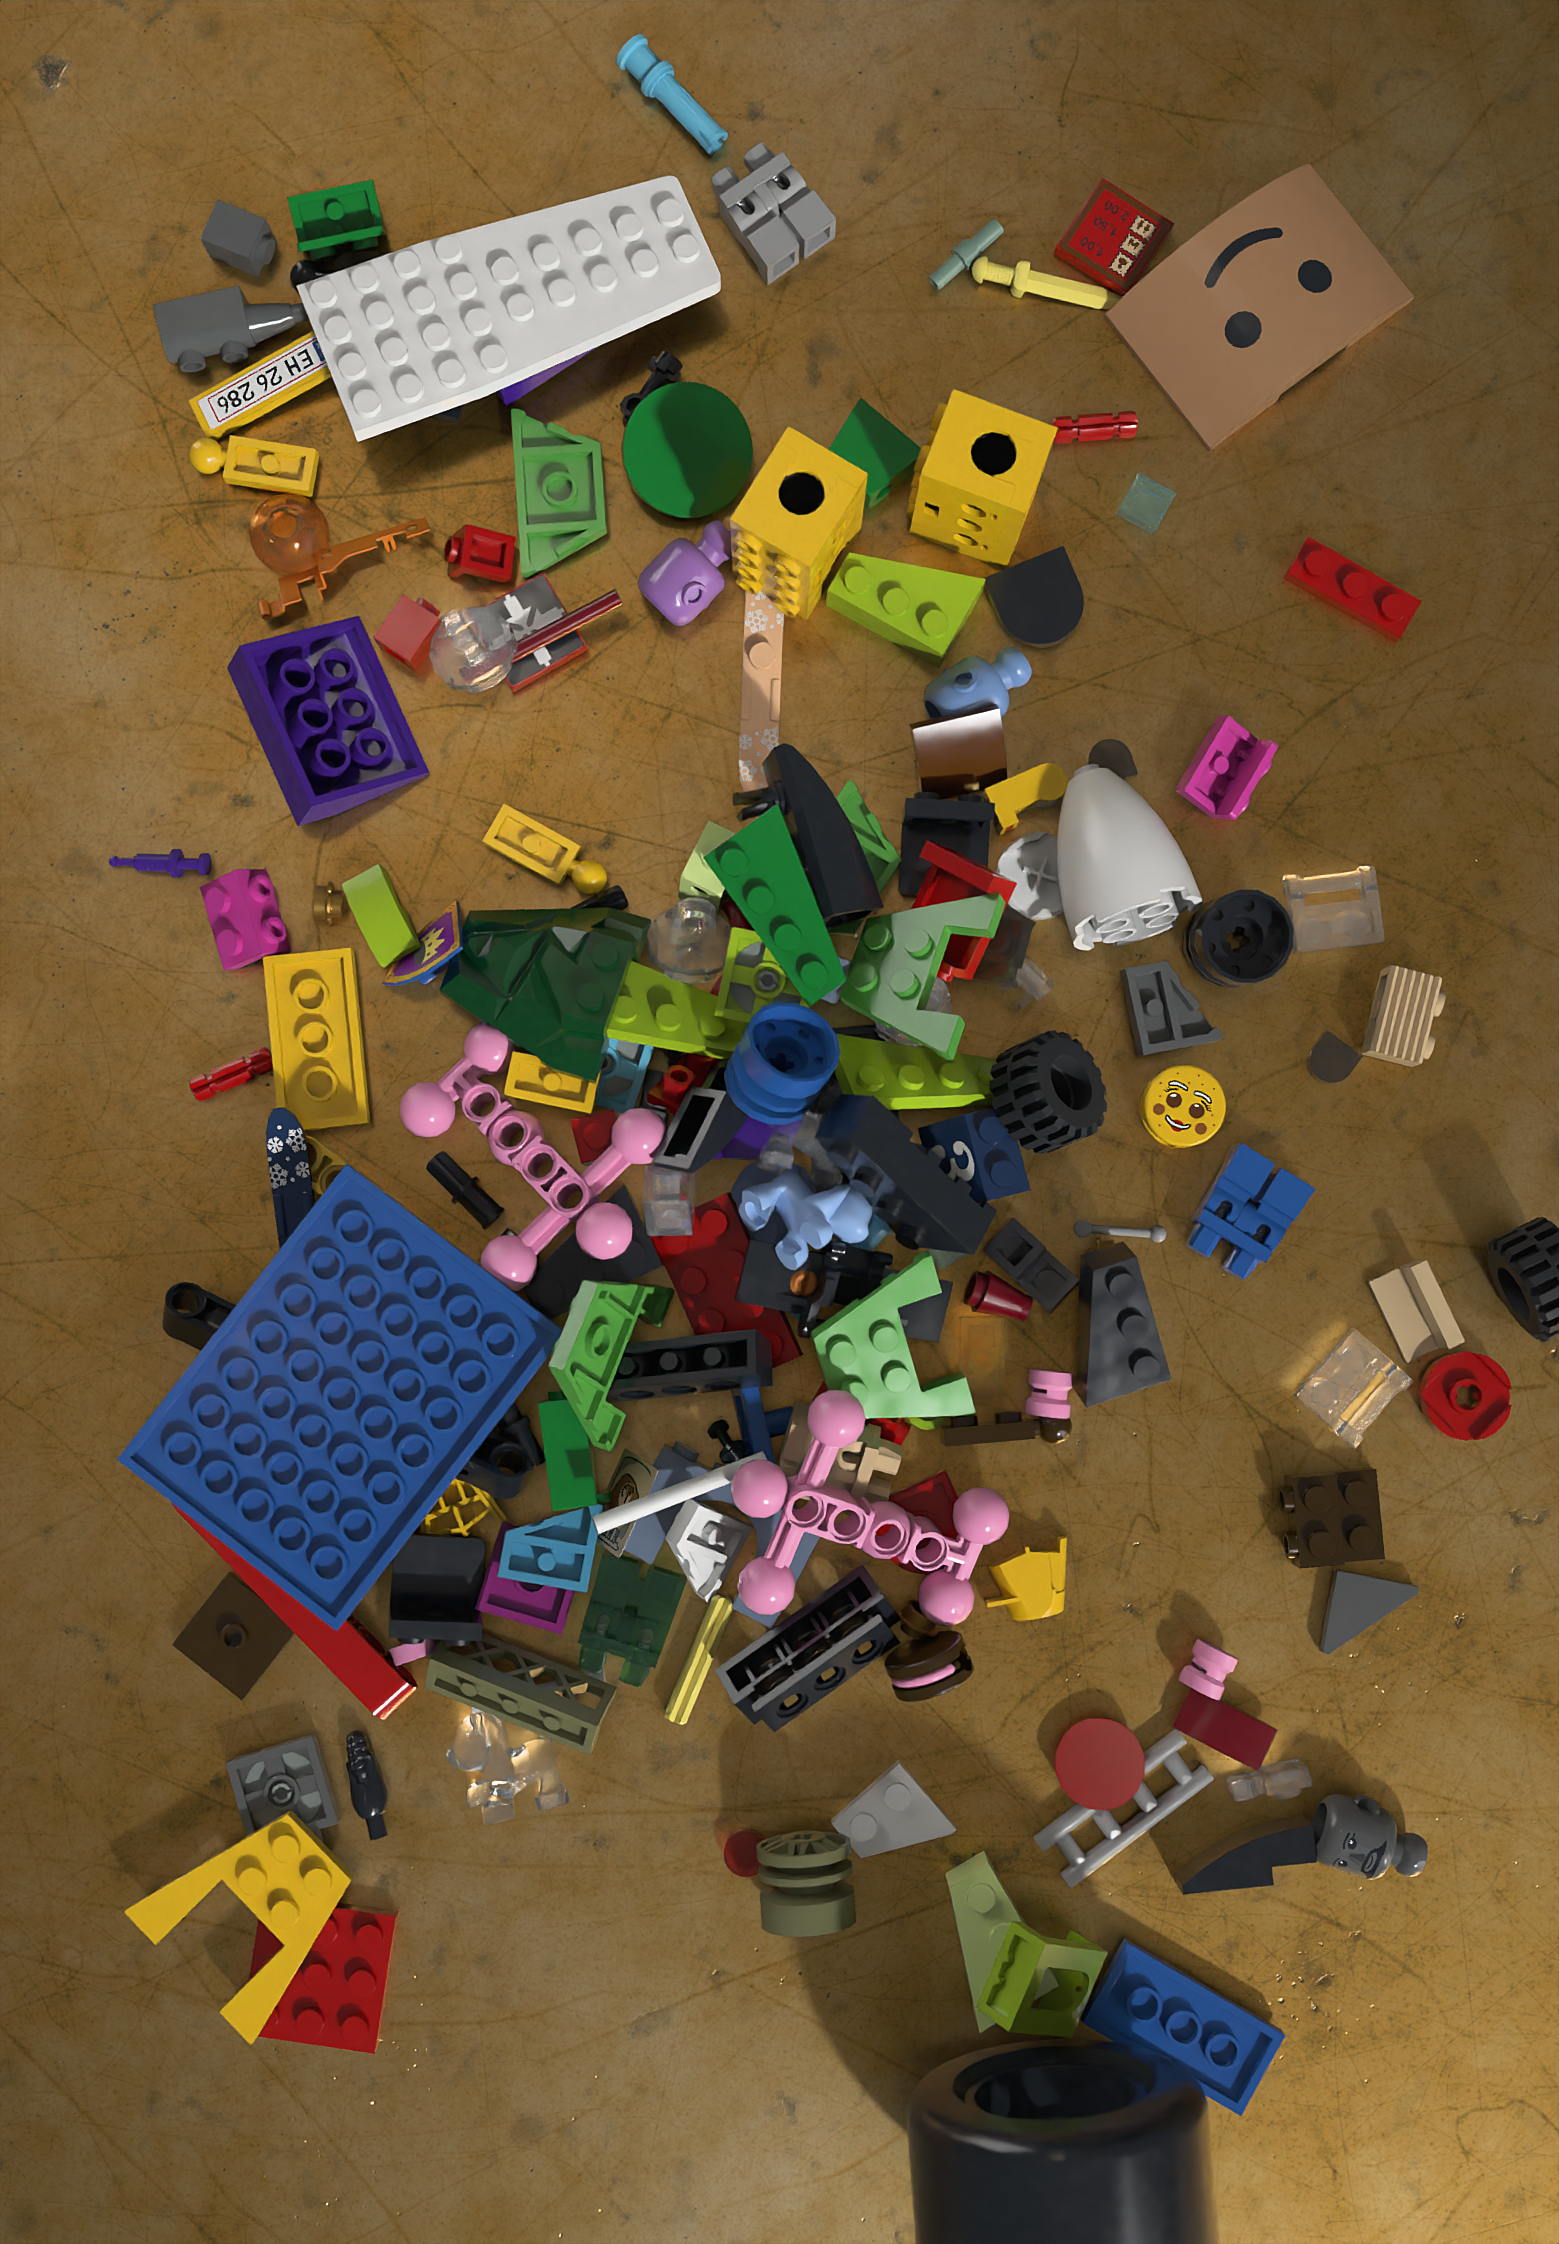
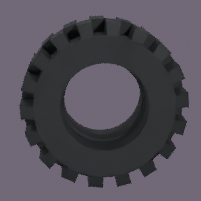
M1048 1031L1005 1050L996 1058L997 1064L992 1065L990 1073L993 1080L989 1081V1088L994 1097L991 1099L993 1108L997 1109L1000 1116L998 1120L1002 1127L1006 1126L1008 1135L1014 1141L1019 1140L1021 1147L1024 1149H1033L1035 1153L1039 1154L1049 1153L1093 1135L1098 1131L1097 1127L1102 1126L1105 1119L1103 1113L1107 1111V1102L1104 1099V1095L1107 1094L1106 1087L1102 1083V1074L1099 1067H1096L1093 1062V1056L1089 1051L1086 1052L1083 1049L1081 1042L1077 1039L1072 1040L1070 1035L1065 1032Z
M1538 1217L1488 1242L1487 1260L1496 1289L1512 1316L1535 1339L1546 1342L1559 1335V1228L1548 1219Z

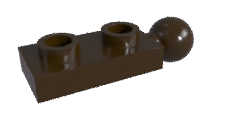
M1022 1411L995 1413V1421L978 1422L977 1415L950 1417L951 1425L941 1426L942 1444L945 1447L1035 1439V1437H1040L1049 1444H1060L1069 1438L1072 1431L1070 1418L1063 1419L1039 1416L1038 1419L1022 1418Z

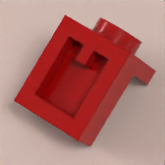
M465 524L453 536L450 535L446 541L444 561L449 562L447 575L457 578L461 574L466 573L506 583L511 579L516 537Z

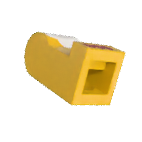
M1044 763L985 788L982 794L985 798L984 802L995 803L993 824L998 835L1001 836L1016 828L1019 823L1016 815L1036 806L1047 808L1058 803L1066 791L1068 779L1061 767L1053 763Z

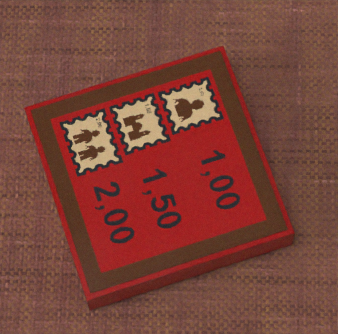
M1101 178L1055 247L1054 255L1115 294L1123 297L1137 284L1172 231L1175 223L1106 179Z

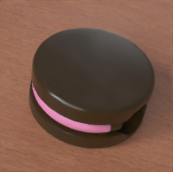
M952 1630L938 1631L937 1635L933 1637L926 1635L924 1640L913 1639L893 1650L886 1657L884 1666L893 1683L892 1687L896 1697L905 1702L923 1701L945 1694L967 1681L973 1674L974 1665L967 1650L964 1648L966 1644L962 1634Z

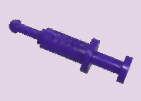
M172 849L170 854L138 853L133 858L112 856L109 859V864L112 867L125 865L133 866L137 871L170 872V875L174 878H180L184 873V869H198L201 875H209L212 867L211 857L208 853H201L199 858H184V854L180 849Z

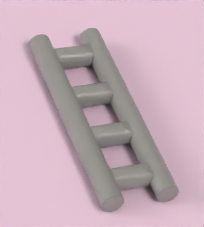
M1177 1729L1171 1731L1143 1754L1145 1757V1775L1163 1762L1178 1784L1156 1799L1142 1781L1138 1792L1133 1796V1799L1142 1811L1123 1826L1118 1824L1110 1811L1090 1810L1077 1803L1033 1836L1043 1851L1056 1844L1070 1863V1866L1060 1873L1070 1888H1073L1214 1780L1204 1765H1201L1192 1772L1183 1761L1177 1750L1187 1742ZM1091 1816L1106 1836V1839L1085 1854L1069 1832Z

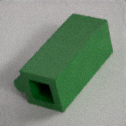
M562 1389L548 1391L549 1400L539 1402L538 1409L552 1511L593 1506L598 1503L612 1501L611 1492L599 1493L593 1444Z

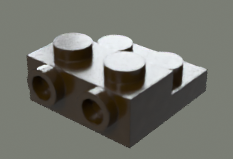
M1375 1468L1284 1475L1285 1486L1279 1487V1503L1282 1513H1287L1289 1531L1283 1533V1546L1287 1559L1292 1558L1293 1565L1303 1569L1345 1565V1562L1385 1559L1377 1471Z

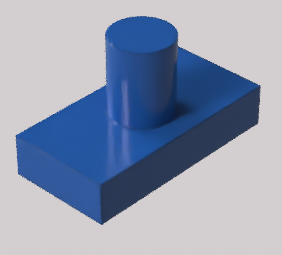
M759 1387L731 1390L741 1438L747 1446L746 1456L748 1457L763 1451L766 1459L776 1464L770 1438L785 1435L793 1407L790 1405L764 1412Z

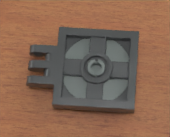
M316 1732L229 1759L225 1763L246 1836L292 1810L324 1843L321 1829L338 1824L341 1820Z

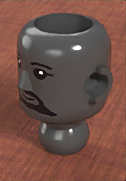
M1331 1794L1325 1797L1318 1805L1312 1825L1316 1857L1319 1863L1369 1880L1383 1876L1389 1866H1393L1398 1873L1407 1877L1418 1876L1423 1871L1428 1854L1426 1841L1415 1833L1398 1834L1392 1814L1380 1807L1374 1799L1365 1795H1357L1355 1798L1341 1794Z

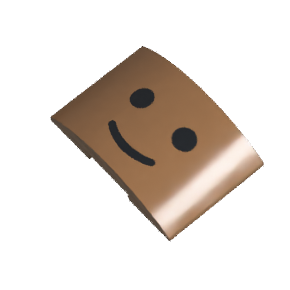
M1308 163L1271 181L1213 220L1140 280L1105 314L1104 318L1202 444L1210 451L1274 404L1283 392L1341 349L1344 351L1411 302L1414 296Z

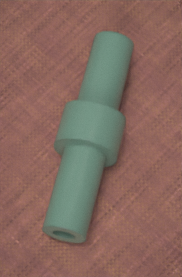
M993 218L970 240L964 238L951 250L952 256L928 277L931 285L939 291L960 271H968L973 266V263L981 257L980 253L1004 233L1001 224Z

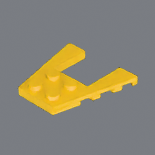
M291 1810L241 1839L235 1845L207 1859L196 1868L163 1885L140 1901L134 1902L124 1913L156 1945L223 1880L284 1944L219 2011L251 2045L260 2034L354 1875Z

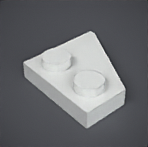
M899 1760L831 1819V1823L836 1830L850 1838L851 1847L861 1858L944 1837L956 1831L952 1821Z

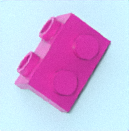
M1218 715L1175 790L1209 817L1235 820L1247 808L1250 802V795L1256 784L1271 767L1272 757L1278 745L1272 740H1258L1230 716Z
M236 869L200 886L224 970H237L265 956L284 955L290 952L286 929L281 919L274 895V888L267 870Z

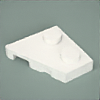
M688 1499L677 1514L665 1538L695 1593L710 1603L721 1587L753 1527L741 1519L693 1499Z

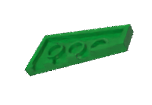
M777 803L703 858L810 1007L847 981V978Z

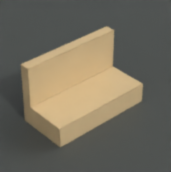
M1413 1260L1367 1282L1405 1363L1438 1348L1451 1349L1465 1342L1427 1260Z

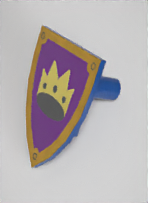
M457 900L422 928L417 934L421 947L394 962L382 982L384 985L399 986L416 980L427 985L448 968L451 958L463 949L460 907Z

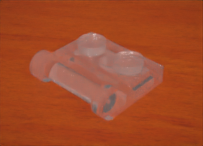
M1373 865L1359 866L1357 871L1311 877L1301 878L1299 874L1284 875L1283 892L1287 901L1288 914L1294 928V953L1380 944L1385 941L1377 877ZM1350 889H1358L1361 893V900L1305 906L1304 895Z
M1350 1329L1294 1393V1396L1327 1424L1343 1441L1355 1449L1364 1439L1361 1434L1398 1391L1404 1392L1413 1380L1356 1329ZM1380 1371L1386 1379L1347 1423L1340 1415L1375 1374Z

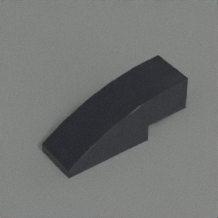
M716 1058L702 1088L689 1086L652 1160L656 1167L693 1174L716 1156L742 1127L748 1115L735 1105L727 1093L724 1073L728 1060Z
M1303 1815L1273 1819L1245 1828L1219 1840L1194 1856L1174 1873L1175 1883L1183 1895L1274 1886L1272 1867L1317 1863L1313 1825Z

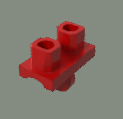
M686 1053L675 1066L672 1065L664 1073L663 1078L648 1092L647 1102L652 1105L665 1107L675 1116L689 1086L702 1088L716 1058Z

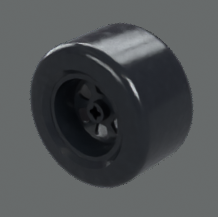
M1045 2039L1008 2043L976 2050L941 2064L918 2082L909 2097L906 2119L916 2244H1219L1206 2096L1203 2087L1193 2073L1167 2056L1134 2045L1090 2039Z

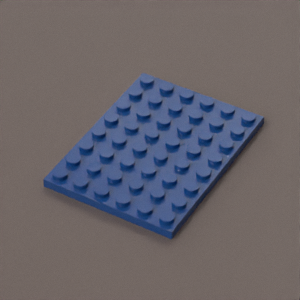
M346 1164L117 1460L337 1631L552 1353L554 1344L560 1338L563 1329L354 1167Z

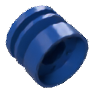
M776 1002L762 1007L751 1018L741 1041L737 1044L734 1053L727 1062L724 1073L727 1093L735 1105L749 1117L766 1124L787 1125L802 1119L811 1109L815 1099L821 1093V1088L827 1083L837 1067L840 1055L837 1035L824 1018L812 1009L799 1004Z

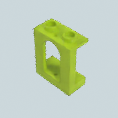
M1012 1921L975 2008L1008 2032L1072 2038L1108 1952L1075 1930L1070 1929L1066 1940L1044 1937L1025 1923ZM1047 1967L1054 1968L1053 1972L1059 1986L1042 1996L1037 2009L1030 2008Z

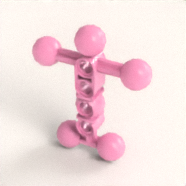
M480 1022L473 1026L465 1037V1056L437 1083H417L407 1089L400 1100V1117L407 1130L414 1135L436 1137L447 1131L455 1119V1101L460 1098L462 1100V1110L466 1117L474 1122L478 1129L488 1137L489 1147L494 1157L501 1163L514 1166L520 1171L528 1183L549 1204L518 1236L504 1235L490 1241L481 1254V1266L510 1289L518 1291L529 1285L537 1273L536 1255L570 1222L576 1224L577 1242L583 1252L590 1257L604 1260L614 1258L625 1252L632 1240L631 1219L627 1212L617 1204L600 1203L598 1195L631 1163L649 1164L652 1162L667 1132L666 1123L659 1114L645 1108L630 1109L619 1115L612 1128L613 1144L580 1175L545 1140L543 1127L536 1117L528 1112L519 1111L496 1088L479 1080L483 1074L501 1075L508 1071L513 1051L519 1052V1048L508 1041L505 1034L489 1023L485 1025ZM495 1100L493 1111L487 1116L481 1117L482 1107L487 1102ZM524 1130L522 1141L516 1146L509 1147L511 1136L517 1131ZM553 1160L551 1172L545 1177L538 1178L537 1173L541 1164L545 1161ZM575 1191H582L583 1197L580 1204L575 1208L567 1209L568 1197Z
M829 1390L818 1395L810 1405L808 1413L809 1431L814 1438L798 1475L787 1478L781 1467L769 1460L754 1459L741 1465L733 1475L731 1495L734 1504L740 1511L756 1518H766L779 1512L780 1509L783 1511L765 1555L748 1562L740 1572L738 1592L741 1601L747 1608L762 1615H773L787 1607L793 1599L795 1588L794 1575L789 1566L805 1531L838 1543H852L854 1547L861 1548L874 1558L890 1559L897 1556L899 1561L905 1564L911 1560L917 1568L925 1571L938 1569L944 1564V1569H938L928 1574L919 1585L918 1601L920 1610L929 1620L939 1626H954L964 1621L972 1611L974 1604L973 1588L968 1579L982 1546L1000 1539L1008 1528L1010 1515L1007 1503L1000 1494L989 1488L974 1487L962 1493L954 1504L952 1515L955 1529L959 1533L955 1540L943 1536L930 1519L922 1516L914 1517L912 1513L905 1512L903 1508L893 1502L876 1501L870 1504L862 1496L855 1500L848 1491L826 1484L825 1480L838 1449L856 1442L864 1431L865 1414L863 1405L858 1398L847 1391ZM810 1496L806 1506L800 1509H792L794 1502L799 1497ZM843 1510H851L846 1520L839 1523L834 1522V1518L838 1513ZM887 1523L891 1524V1528L887 1533L875 1536L880 1526ZM931 1537V1541L926 1547L919 1550L916 1549L919 1541L923 1538Z

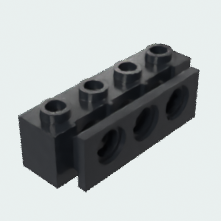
M862 1564L716 1668L715 1672L734 1705L754 1725L763 1720L775 1733L898 1645L900 1641L890 1627L899 1622L901 1618L881 1587ZM847 1606L844 1610L835 1614L839 1609ZM806 1633H809L806 1637L797 1641L800 1637H802ZM870 1641L872 1647L861 1654L857 1648ZM773 1659L770 1663L766 1664L765 1666H762L768 1660ZM829 1668H833L835 1673L830 1678L823 1680L821 1674ZM796 1694L798 1700L786 1707L783 1701Z

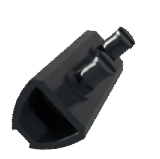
M783 743L774 747L762 763L768 787L733 794V806L750 805L741 809L736 816L737 819L745 821L749 818L761 816L774 805L779 804L827 930L877 914L876 912L884 908L873 873L853 827L836 797L815 768L793 746Z

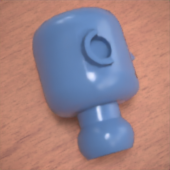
M1008 647L999 651L995 661L991 664L979 656H967L951 668L944 669L941 675L933 679L926 686L923 698L925 708L931 719L945 715L962 714L983 706L997 704L1002 718L1009 708L1010 698L1007 690L1012 687L1018 688L1025 685L1030 680L1032 670L1025 656L1015 647Z

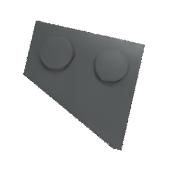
M1167 961L1129 967L1120 971L1138 1057L1223 1040L1222 1033L1217 1027L1212 1028L1197 1008L1200 1004L1190 991L1185 990L1181 986L1178 975Z

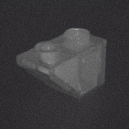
M653 1163L645 1166L642 1203L648 1236L693 1235L696 1171L692 1174L656 1167Z

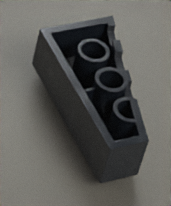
M839 1094L816 1133L815 1138L826 1150L827 1158L833 1164L839 1166L851 1180L850 1185L852 1188L866 1198L873 1207V1213L886 1222L896 1234L895 1239L902 1246L911 1250L926 1248L974 1255L997 1210L987 1201H983L980 1204L976 1203L969 1196L972 1187L961 1177H955L953 1180L938 1167L942 1159L931 1149L911 1142L910 1139L914 1133L875 1096Z

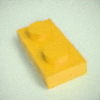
M513 1051L503 1095L593 1114L602 1070H600L596 1084L553 1072L541 1064L538 1057Z

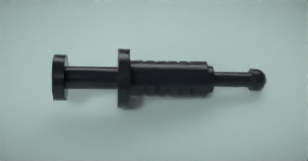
M719 1420L708 1428L707 1433L711 1439L718 1438L724 1447L719 1453L721 1461L729 1464L746 1458L747 1446L744 1441H732L727 1433L729 1429L726 1420Z

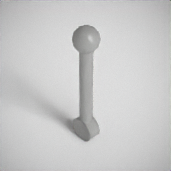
M1079 1220L1074 1224L1073 1228L1078 1237H1087L1090 1233L1148 1237L1157 1243L1164 1241L1167 1235L1165 1228L1160 1225L1146 1229L1091 1225L1087 1220Z

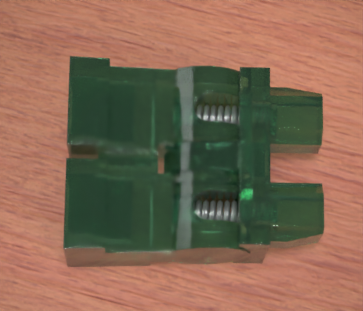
M605 1549L578 1643L582 1644L579 1668L595 1674H601L607 1655L610 1653L625 1658L618 1680L641 1688L649 1674L650 1668H656L658 1658L662 1652L686 1585L687 1577L685 1574L654 1564L649 1565L645 1578L640 1577L639 1574L644 1561L621 1554L619 1559ZM626 1604H630V1605L636 1606V1607H638L639 1609L636 1610L637 1608L632 1607V1606H629V1605H628V1607H626Z

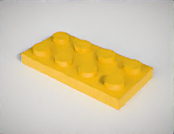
M350 947L263 957L277 1107H285L296 1115L304 1131L371 1124L354 950Z

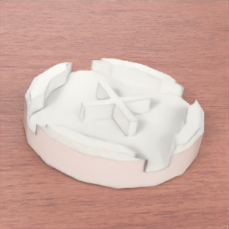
M1037 831L1021 835L1006 847L997 862L996 872L1017 883L1007 907L1024 918L1044 920L1056 917L1064 912L1058 880V837L1047 832Z

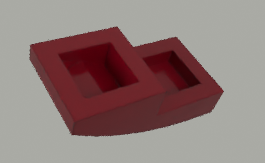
M1193 1688L1190 1689L1172 1726L1257 1771L1260 1770L1278 1732V1729L1247 1712L1234 1708L1222 1700L1208 1697Z

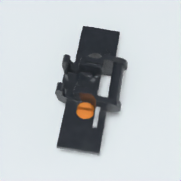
M749 1238L734 1300L800 1314L797 1330L798 1337L809 1339L811 1337L810 1332L826 1321L825 1319L817 1318L820 1306L832 1307L833 1303L847 1306L856 1299L860 1301L881 1286L880 1281L893 1272L895 1274L899 1273L900 1270L887 1267L891 1266L893 1262V1256L890 1253L856 1248L835 1241H829L822 1247L820 1252L808 1251L806 1262L796 1270H790L778 1258L775 1250L777 1244ZM938 1279L942 1293L898 1308L905 1336L939 1343L953 1282Z

